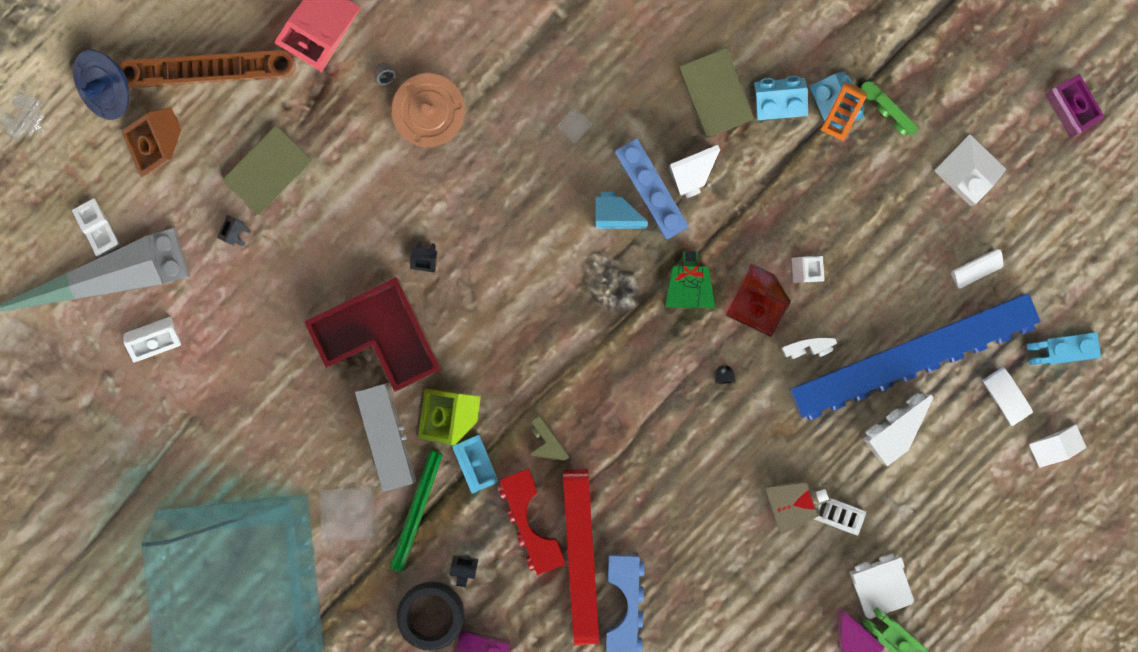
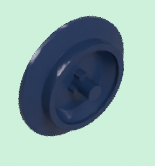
M88 49L81 52L77 56L73 68L75 85L81 99L94 114L103 119L115 120L125 114L129 104V86L123 70L113 59L99 50Z

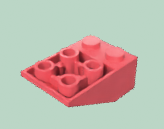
M303 0L288 19L274 43L322 73L361 7L350 0Z

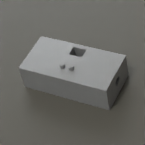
M390 383L355 392L383 492L413 484L417 479L406 444L407 436L403 433L404 425H401Z

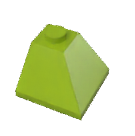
M425 388L418 439L456 445L477 423L481 396Z

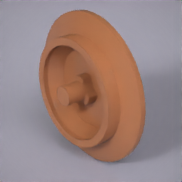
M424 73L413 76L399 87L393 98L392 119L400 135L414 145L420 147L443 145L454 138L463 125L465 118L463 96L452 81L441 75Z

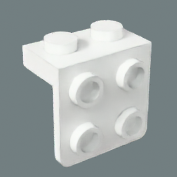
M893 553L879 557L878 562L872 564L864 562L856 565L855 570L850 571L861 606L868 619L876 617L873 612L876 607L886 614L911 605L914 602L903 570L905 566L902 557L899 555L894 556Z

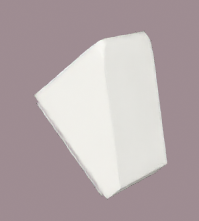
M823 256L792 258L793 282L825 281Z

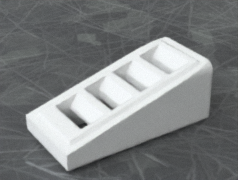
M830 498L831 501L827 502L823 516L814 518V520L858 536L866 516V511ZM832 505H835L837 507L832 520H830L828 516ZM842 509H846L842 524L838 523ZM852 512H854L856 517L852 527H849L848 523Z

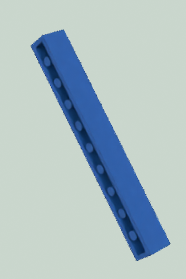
M1023 294L789 390L800 417H807L809 421L822 416L821 411L830 407L834 411L846 406L845 401L854 398L855 401L867 398L870 396L869 391L878 388L879 392L893 387L892 382L902 379L903 382L914 379L917 377L916 372L925 369L926 373L940 368L939 363L948 359L950 363L965 358L963 355L965 352L973 350L975 354L987 349V344L995 340L997 344L1012 339L1010 335L1012 333L1020 331L1021 334H1025L1035 330L1034 325L1041 321L1030 294Z

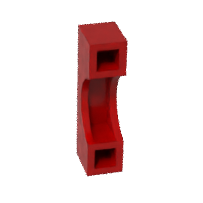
M526 468L501 478V485L497 487L502 500L507 499L510 505L507 513L511 523H517L520 532L516 533L521 548L526 546L529 556L525 558L530 571L535 570L538 576L566 565V560L557 538H546L539 535L528 522V504L538 493L530 469Z

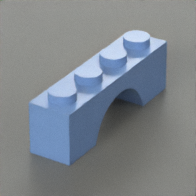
M636 138L616 150L615 156L642 197L664 239L667 241L687 229L689 225L638 139Z
M609 554L608 582L618 586L623 591L628 605L622 621L606 631V652H642V637L637 636L638 627H643V612H638V602H643L644 586H639V576H644V561H640L639 554Z

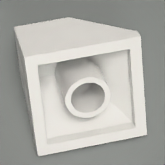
M969 134L934 172L964 201L972 206L977 204L995 185L1007 169Z
M718 145L669 165L668 169L679 196L685 194L686 198H690L701 193L699 188L705 185L720 151Z

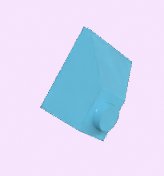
M601 192V197H596L595 229L647 228L648 221L622 197H616V192Z

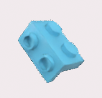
M844 71L809 86L824 121L844 82L853 85L852 80ZM847 92L844 95L856 102L859 100ZM840 102L839 104L840 106L852 112L854 110L853 107L843 102ZM863 105L854 122L864 118ZM837 111L834 114L846 121L849 120V117ZM832 120L830 122V125L838 129L844 127Z
M789 76L781 80L765 78L759 82H754L758 120L808 116V88L805 78Z

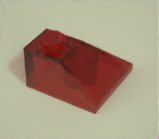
M751 263L725 316L772 337L791 300L773 273Z

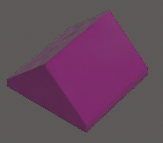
M1080 74L1045 93L1070 137L1080 134L1105 118Z

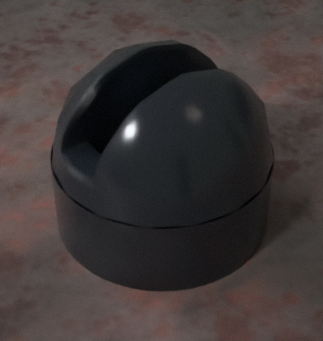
M721 365L716 369L714 376L715 384L735 382V374L730 366Z

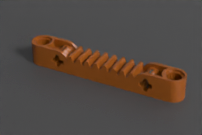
M281 50L125 60L118 64L124 73L130 68L135 70L134 78L128 81L129 88L285 79L292 76L296 70V63L293 57ZM282 58L287 59V68L283 71H278L276 69L277 61Z

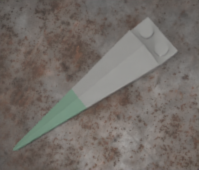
M171 228L145 236L0 304V312L164 285L191 277L176 228Z

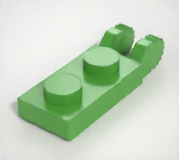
M872 81L862 84L861 89L868 93L866 99L878 103L875 108L885 118L890 116L896 122L893 126L902 136L908 134L911 137L918 130V127Z
M878 607L873 612L876 617L886 623L881 631L868 619L862 622L875 635L876 639L891 652H930L928 648L893 618L890 619Z

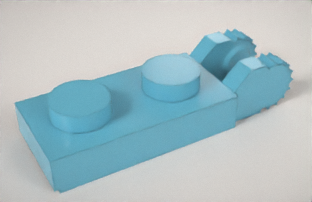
M1098 332L1045 339L1043 342L1027 344V350H1039L1046 347L1047 357L1032 358L1029 360V365L1046 363L1051 365L1101 358Z

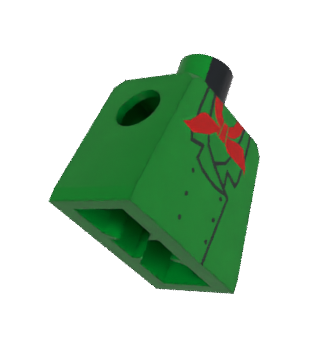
M683 251V266H672L665 307L715 308L709 267L698 266V251Z

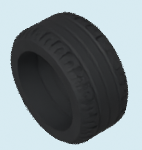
M423 582L412 587L404 595L397 609V625L401 635L409 644L425 651L440 650L450 645L460 634L465 619V610L459 595L452 588L440 582ZM436 595L443 598L449 604L453 618L451 626L444 634L437 637H427L419 634L413 628L409 619V612L412 604L419 597Z

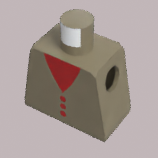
M809 480L773 484L766 488L781 535L820 515L818 505L831 501L826 486L812 490Z

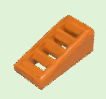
M844 82L821 130L844 141L868 93L848 82ZM847 92L859 98L858 102L844 96ZM840 102L853 107V112L840 106ZM837 111L849 117V120L846 121L834 114ZM831 120L844 126L843 131L830 125Z

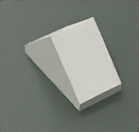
M1076 424L1029 444L1039 468L1070 459L1086 448Z

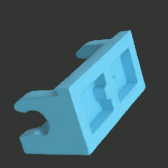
M480 435L452 446L471 493L499 482Z

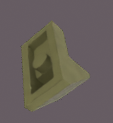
M539 415L531 421L534 425L530 428L539 441L544 439L545 443L531 452L530 455L567 460L570 456L542 417Z

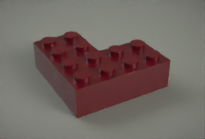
M397 277L304 321L325 368H330L373 347L394 392L443 370Z

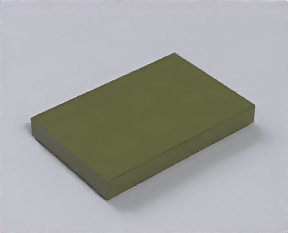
M727 48L679 66L706 138L754 120Z
M275 126L229 172L223 181L260 216L313 161L278 126Z

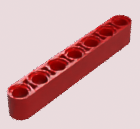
M588 468L563 470L574 646L599 644Z

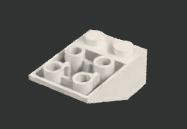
M916 393L906 401L908 405L900 410L896 408L886 416L887 421L882 425L877 423L865 432L867 436L863 440L881 464L889 466L909 451L933 400L931 394Z

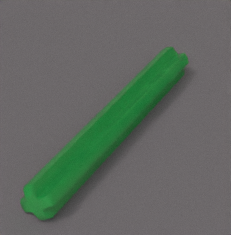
M431 450L427 457L390 568L394 571L402 572L404 570L443 457L440 452Z

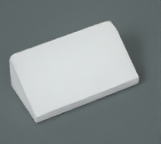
M1000 249L992 250L952 270L950 274L957 288H963L1001 269L1004 265L1002 252Z
M171 317L142 326L123 335V342L133 363L181 346Z

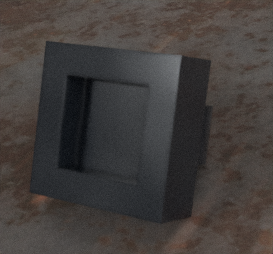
M227 215L217 238L232 246L235 243L243 246L245 242L240 240L238 236L241 231L250 233L251 230L244 226V222Z
M418 241L416 247H412L410 269L435 273L437 266L435 244L432 243L430 249L421 248L422 242Z
M453 555L450 576L457 577L456 586L466 587L468 578L475 579L478 559Z

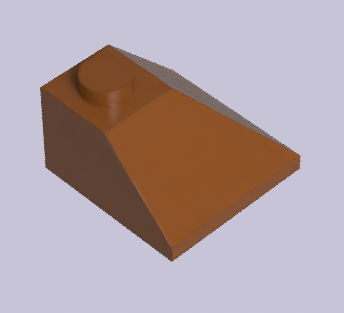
M172 107L147 113L121 131L141 177L148 175L172 159L181 132L178 119Z

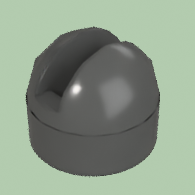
M380 63L374 70V77L378 84L388 85L395 80L396 73L389 64Z

